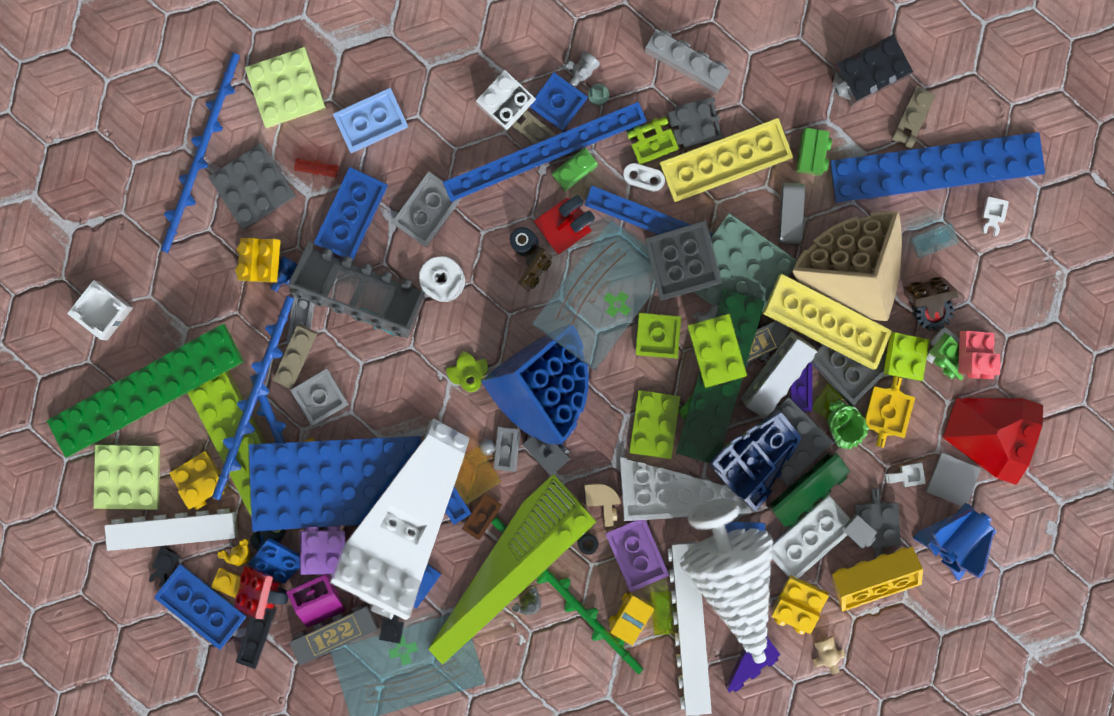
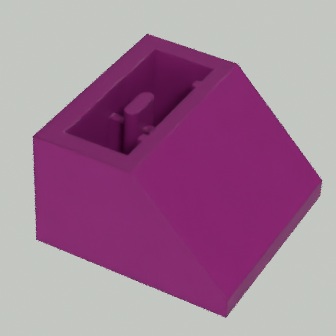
M322 574L286 592L294 611L307 628L346 611L335 584L331 583L332 577L330 574Z

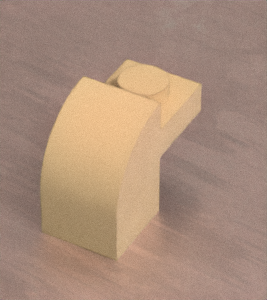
M603 483L585 484L586 507L603 505L605 527L614 526L613 521H617L616 508H612V505L620 504L616 491Z

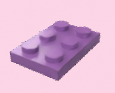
M634 520L605 533L630 592L669 576L646 520Z

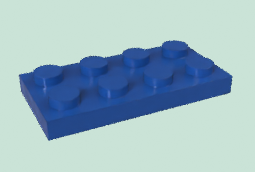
M349 167L314 244L324 249H330L333 253L343 258L348 256L352 258L353 262L388 185Z
M183 564L177 567L154 596V599L219 650L224 647L248 616L236 609L234 604L211 588L210 585Z

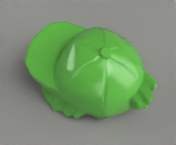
M837 400L836 403L830 402L829 409L831 412L828 415L827 425L836 445L842 449H851L853 446L857 447L858 443H862V438H865L868 434L867 430H869V427L866 424V419L860 414L858 409L845 404L841 400Z

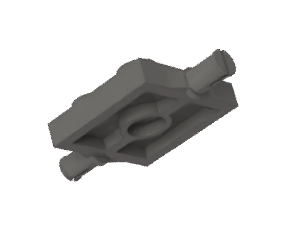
M880 488L871 489L872 501L866 504H854L855 514L877 532L875 535L876 540L869 546L874 548L875 558L883 554V548L901 545L898 503L880 501Z

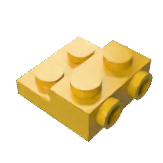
M240 238V244L237 246L239 260L235 268L237 280L277 282L280 240Z
M204 451L169 474L178 487V493L189 510L195 508L197 511L207 505L206 500L212 497L220 472L209 453Z
M790 575L772 608V617L779 625L785 626L789 624L793 626V629L799 634H805V632L811 634L820 618V612L829 597V592Z

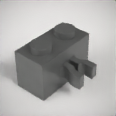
M532 436L522 444L550 476L570 459L567 456L570 452L563 444L558 446L557 444L545 443Z

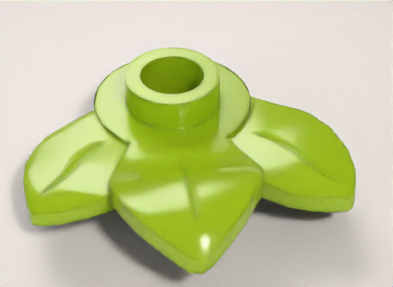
M464 351L457 359V366L447 367L446 373L453 384L461 385L467 392H475L480 388L481 380L488 372V363L485 358L475 361L471 354ZM469 378H474L472 384L467 383Z

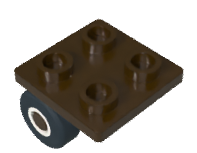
M519 227L512 232L510 244L519 255L526 258L528 269L518 284L529 292L531 288L534 289L538 285L541 273L543 271L546 272L551 266L552 256L544 248L539 247V240L530 229Z

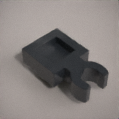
M161 547L152 565L157 571L150 575L149 582H153L155 577L158 576L161 579L159 587H162L167 581L166 574H173L182 555Z
M394 614L392 619H383L379 640L401 644L405 623L399 622L401 617Z

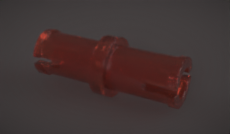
M300 158L295 160L297 162L294 165L296 172L311 173L315 177L322 175L337 178L338 176L336 173L339 172V165L321 163L320 160L310 161Z

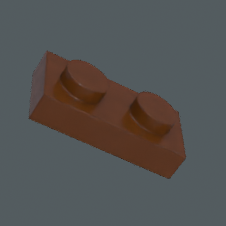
M485 493L462 527V530L480 540L503 504Z

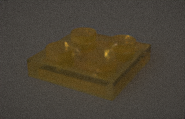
M478 446L464 455L454 487L467 505L502 481Z

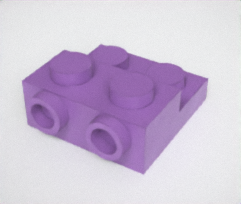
M340 526L327 527V531H318V527H305V531H300L301 575L334 573L342 548L345 545V531L340 530Z

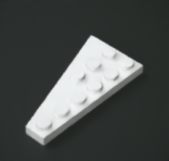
M623 457L619 458L624 521L685 518L697 506L722 498L736 500L740 508L738 514L751 513V508L726 485L627 460Z

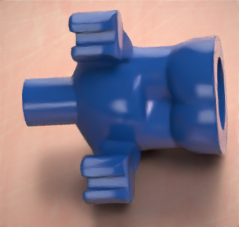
M282 256L278 266L277 282H273L270 289L278 292L282 284L289 285L298 264Z

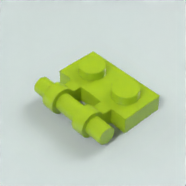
M666 116L660 119L654 118L650 123L643 126H635L633 130L626 132L629 140L635 137L639 140V142L631 145L640 165L679 149L672 130L662 131L661 127L668 124ZM655 130L656 135L645 139L643 134Z

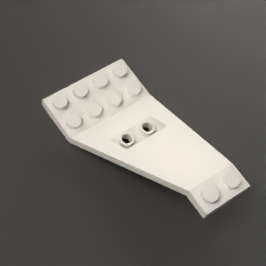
M435 419L429 423L424 440L343 546L331 583L405 620L410 617L427 562L467 449L469 437Z

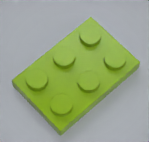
M730 314L687 326L705 388L747 376Z
M638 390L629 453L667 459L672 458L680 396Z

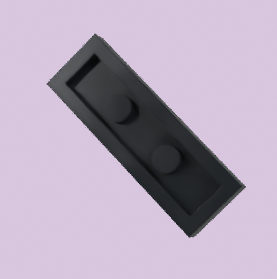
M277 607L265 608L263 619H256L251 616L235 663L253 669L257 668Z

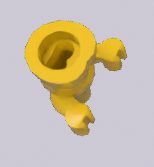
M246 538L241 540L237 546L230 550V555L226 550L218 552V557L236 566L248 563L251 559V551L248 547L249 540Z

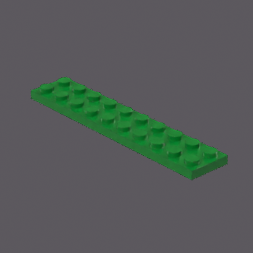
M221 324L46 421L65 458H68L244 363V360L226 325Z

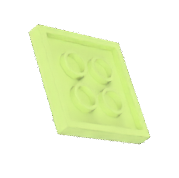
M305 47L245 67L265 128L326 108Z
M95 445L94 509L158 510L160 446Z

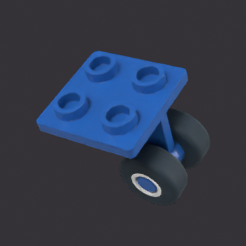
M285 529L255 531L250 538V542L257 552L250 559L248 565L285 584L300 567V554L278 543L284 537Z

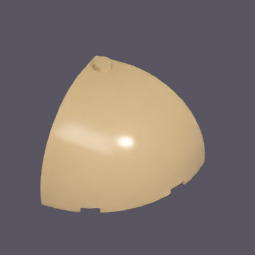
M899 212L870 213L871 216L860 219L853 217L823 232L813 241L814 244L808 250L803 251L795 264L793 273L798 283L868 319L888 321L897 291L901 267L902 234Z

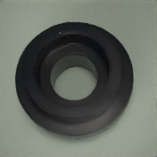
M586 533L578 539L577 545L580 552L590 555L596 552L599 543L596 536ZM590 540L592 546L587 548L584 546V542Z

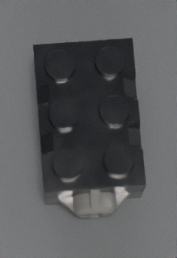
M894 34L838 62L831 69L835 76L832 83L834 91L838 96L846 98L850 107L896 84L913 73Z

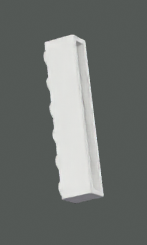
M230 508L217 509L215 514H209V510L197 511L194 516H188L187 512L176 513L173 518H167L166 514L155 515L153 520H146L145 516L134 517L132 522H125L124 518L113 519L111 524L105 525L107 551L235 539L238 537L236 511L230 512Z

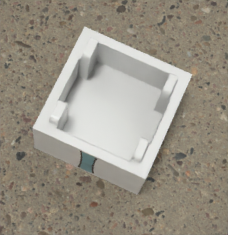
M93 280L67 314L100 340H108L133 307L102 282Z

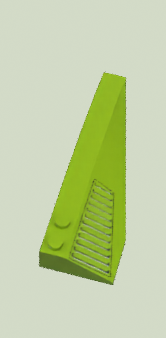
M555 474L549 477L521 504L428 648L442 665L597 522V519Z

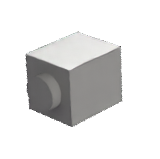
M854 514L841 529L861 548L869 547L876 540L875 535L877 532L857 514Z

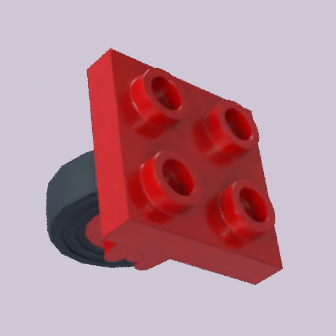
M244 566L243 573L240 576L239 590L235 597V608L256 619H263L265 608H273L274 604H287L289 597L286 593L287 590L279 588V583L273 581L272 576L253 567Z

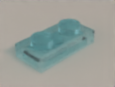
M952 223L911 239L918 259L959 243Z

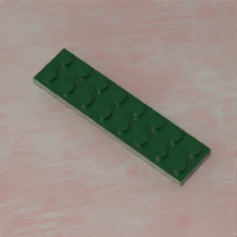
M723 289L715 318L730 314L743 364L746 368L765 301ZM699 370L676 454L710 463L721 451L742 378L705 388Z

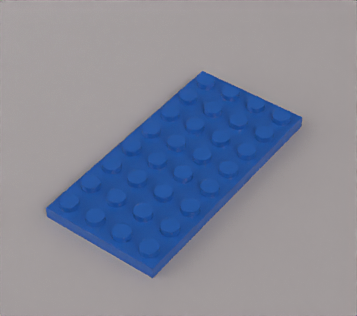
M421 436L249 444L252 531L360 525L421 444Z

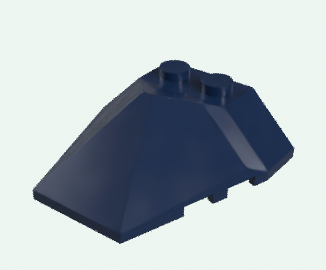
M778 411L725 445L710 461L709 466L724 484L755 512L770 496L772 492L770 488L776 478H780L782 474L780 470L784 462L790 460L802 437L786 417Z

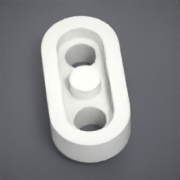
M636 163L629 164L624 169V180L630 185L649 191H658L665 183V177L659 170ZM635 171L638 177L633 179L630 177V173ZM655 177L658 183L653 185L650 183V179Z

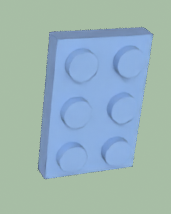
M391 88L333 114L350 153H354L408 128Z

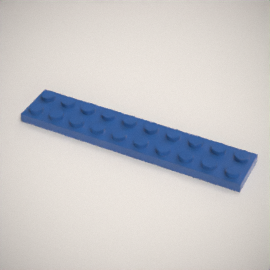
M1040 132L832 160L829 162L835 203L1045 174Z

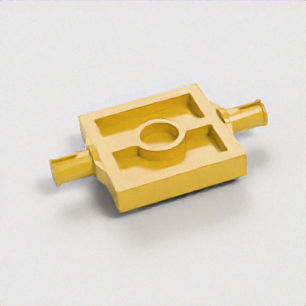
M894 376L891 388L883 389L876 386L872 388L865 419L869 429L879 433L875 446L884 448L887 436L894 435L905 438L915 397L905 395L899 391L903 378Z

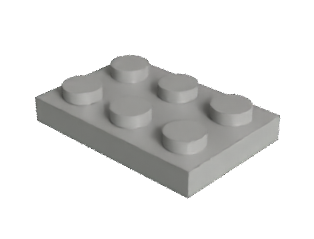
M428 171L394 218L392 224L427 248L461 199L451 202L443 181Z

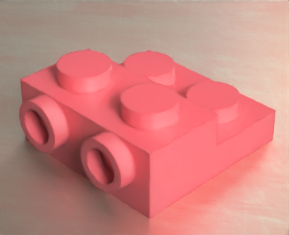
M960 331L959 374H967V378L980 379V375L981 379H994V375H1000V354H994V333Z

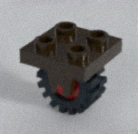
M934 277L928 282H913L909 286L903 287L904 295L913 304L912 309L914 312L912 314L923 328L930 331L932 328L934 331H938V327L941 329L945 328L944 323L949 325L950 321L948 319H953L954 316L951 313L954 312V308L950 300L958 298L957 289L945 278Z

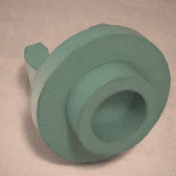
M595 84L589 89L588 98L594 105H603L608 101L609 91L604 85Z

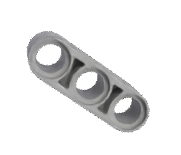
M782 183L779 243L801 244L805 184Z

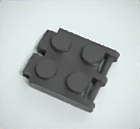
M715 97L674 106V111L668 112L671 128L677 126L679 128L672 131L678 146L683 145L684 149L724 139V134H721L718 122L720 117L717 116L714 102H716ZM708 104H710L713 117H711L710 107ZM713 122L715 123L717 136H716V134H715V128H714V126H713Z

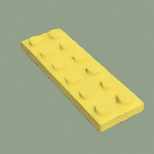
M779 118L665 160L659 164L675 203L793 158Z
M783 274L778 276L763 311V314L872 370L877 369L892 332Z

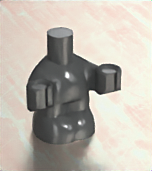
M532 586V589H529V592L522 597L520 605L515 603V606H512V611L523 615L536 614L542 605L537 587Z

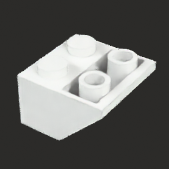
M504 70L476 100V103L492 120L508 130L536 98Z

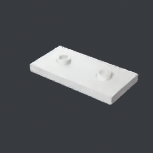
M828 495L772 543L771 558L788 577L790 575L796 578L801 577L847 536L841 529L850 518Z

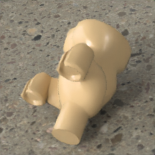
M833 637L815 642L814 646L818 650L820 657L812 659L814 666H827L832 675L839 673L837 663L841 658L846 657L844 650H836Z

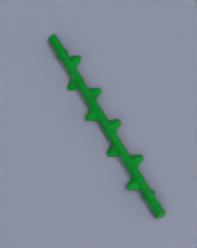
M498 517L491 522L501 534L507 528ZM548 569L537 577L536 582L538 584L549 582L567 601L564 609L566 612L577 611L594 629L591 638L593 641L604 639L620 655L621 660H624L638 675L644 670L630 655V652H627L623 647L625 641L619 637H613L596 620L598 609H586L568 591L571 582L569 578L558 580Z

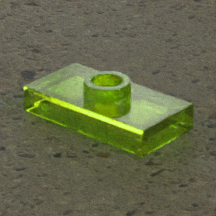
M827 382L812 405V410L828 419V415L831 412L829 409L830 402L842 401L843 397Z

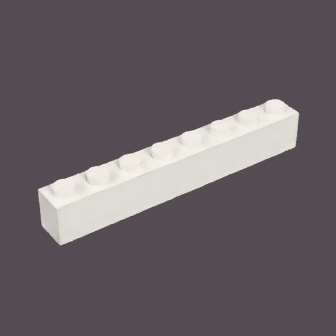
M697 541L671 543V548L668 549V560L673 561V569L669 570L670 582H674L675 591H671L672 604L676 603L677 612H673L674 625H678V633H675V645L680 646V654H676L677 667H681L682 675L678 676L679 688H683L684 694L683 697H680L681 710L685 709L686 716L712 714L702 594L680 566L684 553L697 544Z

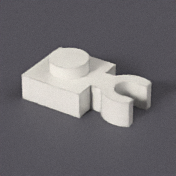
M986 197L982 218L987 219V223L982 226L981 231L983 234L987 233L989 226L994 230L993 236L999 234L998 222L1003 223L1005 221L1009 201Z

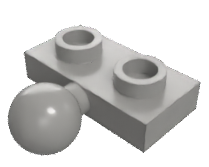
M498 427L496 444L491 439H484L480 442L479 450L482 454L491 455L495 452L494 469L517 471L521 429Z

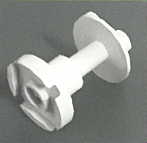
M447 257L429 259L420 271L419 279L422 290L439 302H450L456 299L465 287V276L462 269L454 260ZM442 277L446 278L445 283H440Z

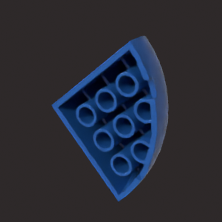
M573 325L564 326L539 338L511 356L481 380V383L502 412L520 429L542 442L562 444L578 423L576 422L580 413L584 411L587 400L589 374L588 364L584 361L582 352L584 349L583 344Z

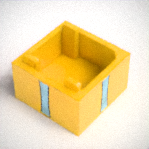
M632 591L629 594L624 593L622 596L623 604L615 616H610L608 622L610 623V633L633 646L655 608L653 603Z

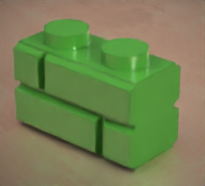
M810 128L802 130L796 165L797 173L821 176L823 171H827L829 159L826 158L827 150L830 151L832 145V138H829L828 131Z
M583 148L551 174L565 193L587 176L589 172L596 169L598 163L589 151Z

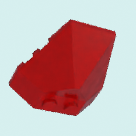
M955 398L942 438L971 458L993 477L1017 485L1030 465L1043 427V405L1024 398Z

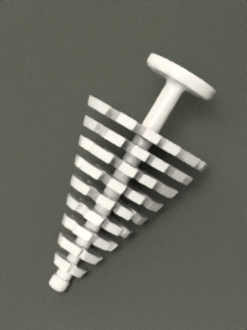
M722 498L703 503L690 511L688 519L690 525L695 528H712L714 536L695 544L686 551L681 558L680 566L705 597L706 601L713 606L714 611L720 615L722 621L735 634L738 641L743 643L744 649L752 653L754 662L762 663L766 660L763 650L767 646L766 636L768 628L766 622L768 621L767 612L770 594L768 586L770 584L772 537L766 531H759V529H749L746 532L745 529H737L727 534L724 524L734 519L740 511L738 502L734 499Z

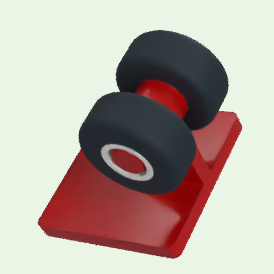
M576 195L571 199L565 198L534 221L557 255L563 253L592 231L589 224L595 220V216L591 211L585 213L580 207L584 204V201L580 195Z

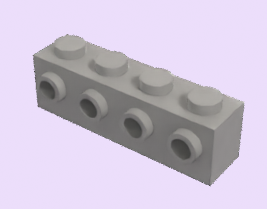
M656 29L645 48V53L711 91L718 93L730 72L727 66L720 61L715 63L708 59L709 56L703 51L698 50L696 52L692 50L687 42L683 40L678 42L671 38L672 34L668 31Z
M791 331L742 395L741 400L745 406L766 419L775 410L780 399L788 393L793 382L801 376L806 365L814 359L817 351L811 343Z

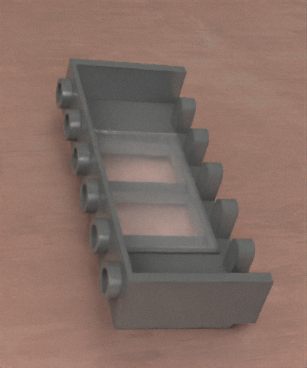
M308 241L289 282V293L296 298L306 299L320 307L324 305L331 308L335 313L350 315L356 321L371 323L377 329H384L392 332L395 336L409 338L427 295L423 290L411 287L412 282L408 279H404L403 283L392 280L390 272L385 271L383 276L372 272V266L369 264H364L363 268L353 265L352 258L345 256L343 261L334 258L333 252L330 249H325L323 253L313 250V242Z

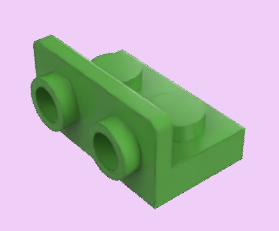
M944 333L929 353L934 358L933 362L941 369H944L942 371L943 374L950 379L955 377L961 381L964 377L957 371L959 369V345L950 335Z

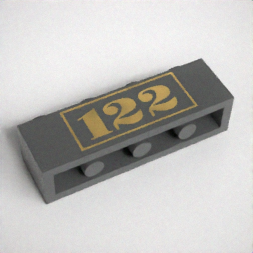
M776 320L756 330L746 367L752 365L751 360L758 358L761 361L771 356L769 352L779 348L790 333L786 325Z
M360 603L350 608L352 612L346 615L341 612L331 617L332 621L325 624L322 621L313 625V630L305 633V630L294 634V639L289 644L299 666L376 631L379 625L371 611L370 605L363 606Z

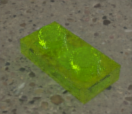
M671 591L650 592L651 603L655 608L652 613L654 635L675 634Z

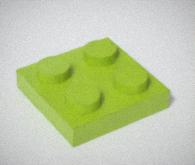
M639 313L635 355L678 359L681 316Z
M891 332L883 374L923 381L930 339Z

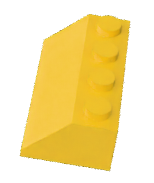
M902 547L893 554H882L877 556L875 560L869 562L861 561L855 567L838 569L832 574V582L841 611L843 612L922 585L923 568L914 548Z

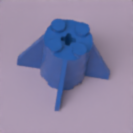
M964 503L955 514L918 531L913 539L930 549L935 556L939 554L943 558L941 562L950 568L955 580L959 581L966 571L977 578H980L985 573L993 536L997 531L990 524L991 518L984 512L979 514L971 505Z

